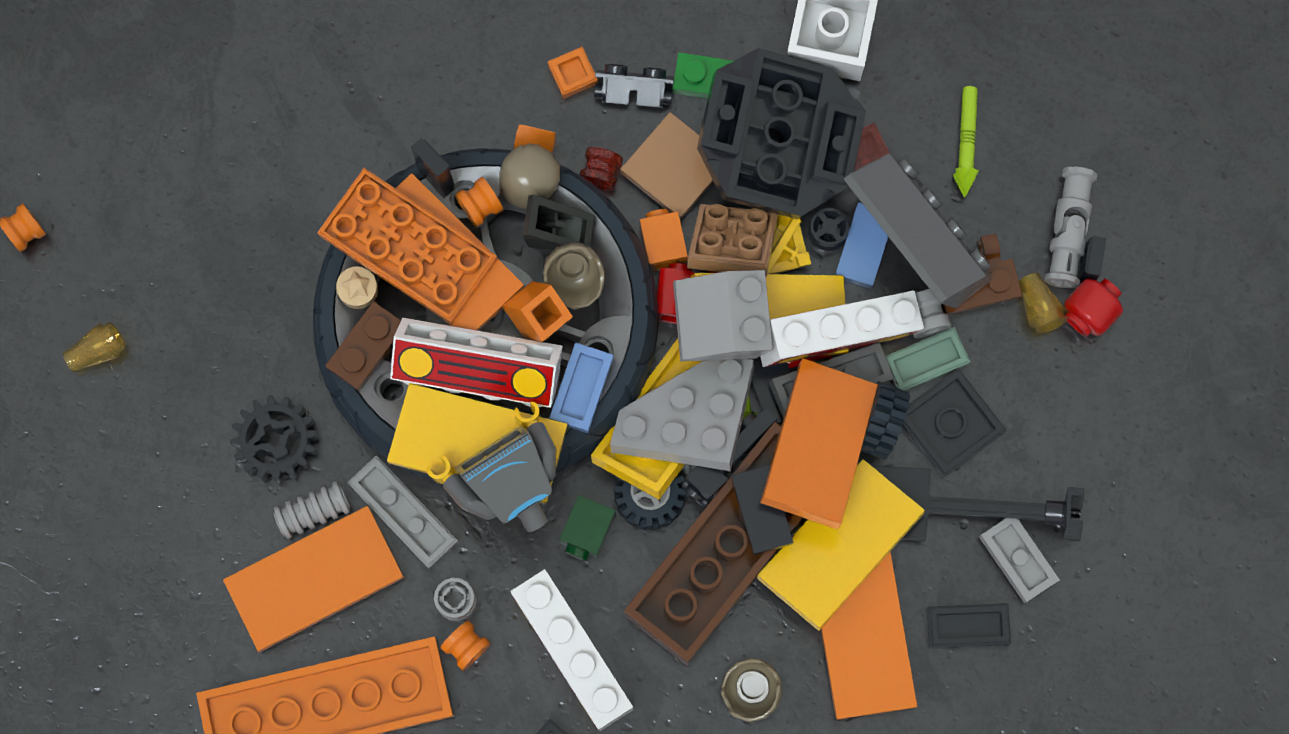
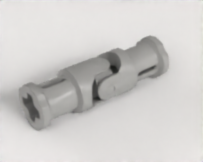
M1065 167L1062 171L1065 182L1062 198L1058 199L1056 206L1055 238L1051 240L1049 250L1053 252L1050 271L1044 277V282L1054 287L1074 289L1080 284L1077 272L1080 257L1085 254V236L1088 232L1092 212V204L1089 203L1092 183L1096 182L1098 176L1093 170L1084 167Z

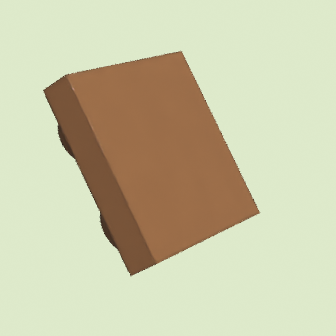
M671 112L620 169V173L664 209H667L669 213L678 211L680 221L714 182L697 150L700 135Z
M700 204L688 255V268L717 272L765 270V276L767 277L778 214L761 209L725 207L719 204Z

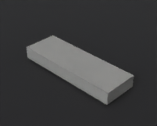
M377 455L347 482L429 570L459 543Z

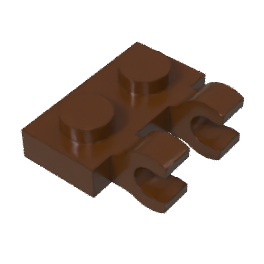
M996 233L981 236L980 240L977 241L978 249L991 264L987 272L993 280L957 309L942 304L943 312L948 316L1017 300L1023 296L1013 258L1001 261L1000 246Z

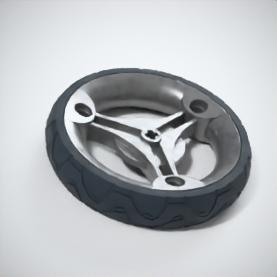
M478 148L440 155L450 167L455 189L445 198L418 171L416 163L407 167L406 170L394 174L385 181L396 188L412 173L468 229L477 227L473 225L464 211L457 208L458 201L455 193L460 190L467 191L474 187L475 180L483 177L490 185L502 204L503 209L526 214V209H521L507 202L499 190L500 168L505 157L512 150ZM560 165V182L558 183L557 190L548 200L595 215L590 248L595 251L602 262L605 281L601 296L598 298L600 321L592 325L586 332L564 324L553 334L594 349H602L607 353L613 354L614 359L589 433L567 427L556 473L580 461L595 450L608 431L615 426L619 411L639 397L655 356L659 326L657 289L655 288L652 268L632 226L620 210L598 188ZM491 213L485 217L484 223L479 227L481 228L483 244L495 254L489 236L488 222L492 221L498 214ZM331 244L318 276L314 297L313 335L319 369L337 409L348 424L370 447L388 459L408 385L403 381L390 379L391 362L385 360L381 362L360 392L325 367L369 308V306L362 309L350 308L338 296L336 284L340 274L350 267H366ZM500 260L524 284V287L533 281L519 267ZM370 271L374 275L378 284L380 277L372 271ZM426 309V322L448 325L441 317ZM504 309L493 317L494 321H489L480 330L482 332L527 339L523 338ZM562 352L561 365L567 367L571 354ZM391 384H399L404 388L402 396L395 401L383 398L385 388ZM553 408L540 415V417L549 419ZM401 467L420 477L434 481L427 473Z

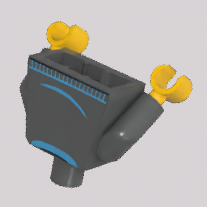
M530 402V407L534 413L531 418L521 417L516 407L515 419L519 427L461 464L454 467L448 458L439 456L446 464V470L443 474L435 475L427 467L429 476L437 483L443 484L445 491L461 509L485 520L498 517L503 524L518 516L527 532H533L548 522L549 519L539 502L553 493L550 483L556 476V447L545 425L539 422L540 412L535 402Z

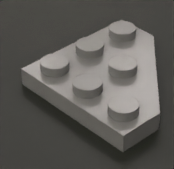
M754 360L702 361L625 406L618 413L610 443L611 452L731 471L753 377Z

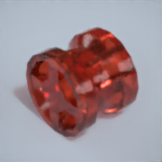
M586 148L584 157L587 162L585 168L580 170L579 175L598 189L614 190L617 184L615 173L617 169L622 167L623 157L604 148Z

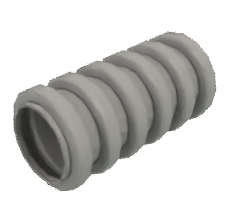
M336 480L332 482V487L330 488L324 485L320 487L321 491L315 493L314 490L310 491L309 497L304 498L301 495L297 497V502L292 503L291 500L285 502L286 506L283 508L279 505L275 506L273 515L283 537L290 539L293 537L292 533L294 532L300 535L304 533V528L306 527L314 529L316 528L315 523L321 522L323 525L327 523V518L329 517L335 520L339 518V513L344 512L345 515L351 512V505L342 484Z

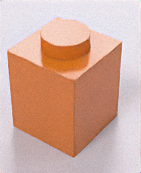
M667 209L648 212L646 218L639 219L642 244L652 272H658L660 268H668V265L671 263L687 265L688 255L678 211L669 213Z
M531 281L502 305L523 338L540 342L546 340L573 317L551 284Z

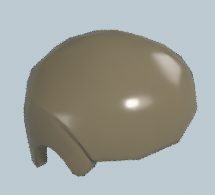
M538 144L520 145L513 149L505 157L499 172V190L507 202L521 209H527L529 195L548 199L557 190L558 183L560 182V164L552 152Z
M576 242L557 246L546 257L543 269L544 283L552 285L567 308L575 310L590 306L601 296L605 281L604 268L595 251L589 246Z
M756 658L736 662L725 673L721 687V696L729 713L733 717L747 722L766 719L778 708L783 694L781 678L775 668L770 663Z

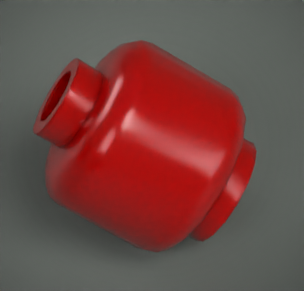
M1087 278L1064 301V308L1067 312L1064 315V319L1085 337L1089 334L1100 336L1123 313L1122 304L1118 299L1122 293L1112 282L1105 278L1101 282Z

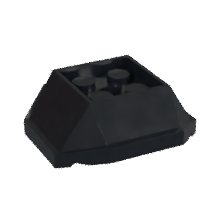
M757 48L734 62L721 67L713 74L697 150L723 200L799 219L849 187L844 178L854 172L866 111L857 99L854 100L846 85L832 68ZM769 128L777 129L782 134L783 143L774 142L770 138Z

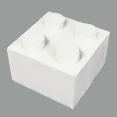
M798 0L787 56L832 68L841 78L860 81L865 66L878 0Z

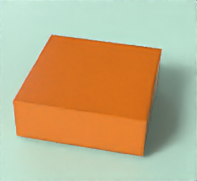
M583 47L547 61L548 68L563 99L595 86V83H598V79L595 77V72Z

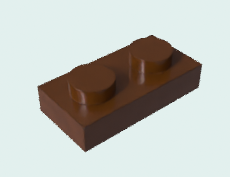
M373 301L325 367L360 392L393 348L394 335L401 320Z

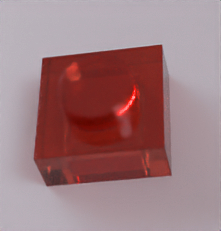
M875 122L862 129L854 171L890 154Z

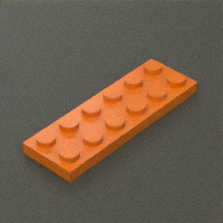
M435 636L196 693L204 734H384L454 717Z

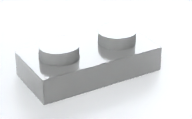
M1006 518L979 536L1024 604L1060 580L1018 519Z

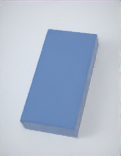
M858 202L835 275L844 276L845 282L872 290L888 235L862 203Z
M575 343L549 419L566 423L569 428L589 433L614 355Z

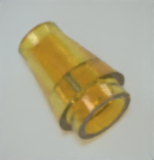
M1039 273L1029 274L1019 280L1030 327H1035L1038 334H1044L1057 329L1065 323L1064 312L1066 309L1044 283Z
M108 322L104 325L98 323L71 348L64 351L63 357L68 367L73 372H77L83 368L119 358V353L125 350L126 346L120 332L113 323Z

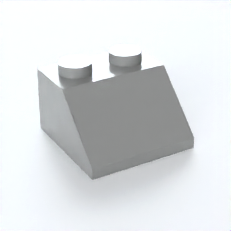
M765 270L725 271L673 282L680 361L756 359L773 350Z

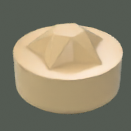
M350 267L343 271L337 280L336 289L338 296L350 308H365L372 304L377 297V281L374 275L366 268Z

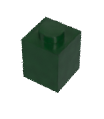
M578 495L560 537V544L566 546L565 553L585 562L589 556L598 559L616 517V510Z

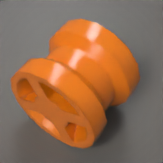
M483 177L475 180L474 187L469 190H460L455 193L458 203L475 227L482 225L485 217L491 213L498 214L504 210L498 197Z
M24 203L16 207V213L12 216L0 218L1 229L20 253L27 248L29 241L34 238L41 239L46 235L42 226Z
M467 620L443 642L440 648L445 654H452L457 659V666L462 671H465L489 648L491 642L486 637H479L475 633V626Z

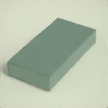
M955 327L885 356L894 377L891 381L893 386L905 391L955 371L957 368L961 369L971 363Z

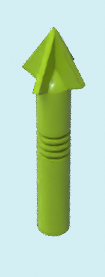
M966 86L962 90L958 168H955L956 173L953 174L964 198L979 170L974 169L978 88L973 86Z

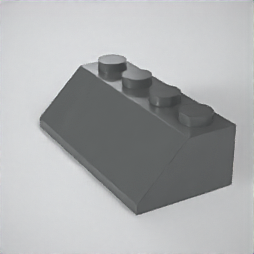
M887 154L845 177L844 181L941 304L957 309L993 280L987 272V269L991 267L989 261L979 249L975 248L971 251L962 240L967 236L963 228L953 217L948 221L938 210L943 205L929 187L922 190L914 180L919 175L905 157L899 160L895 156Z

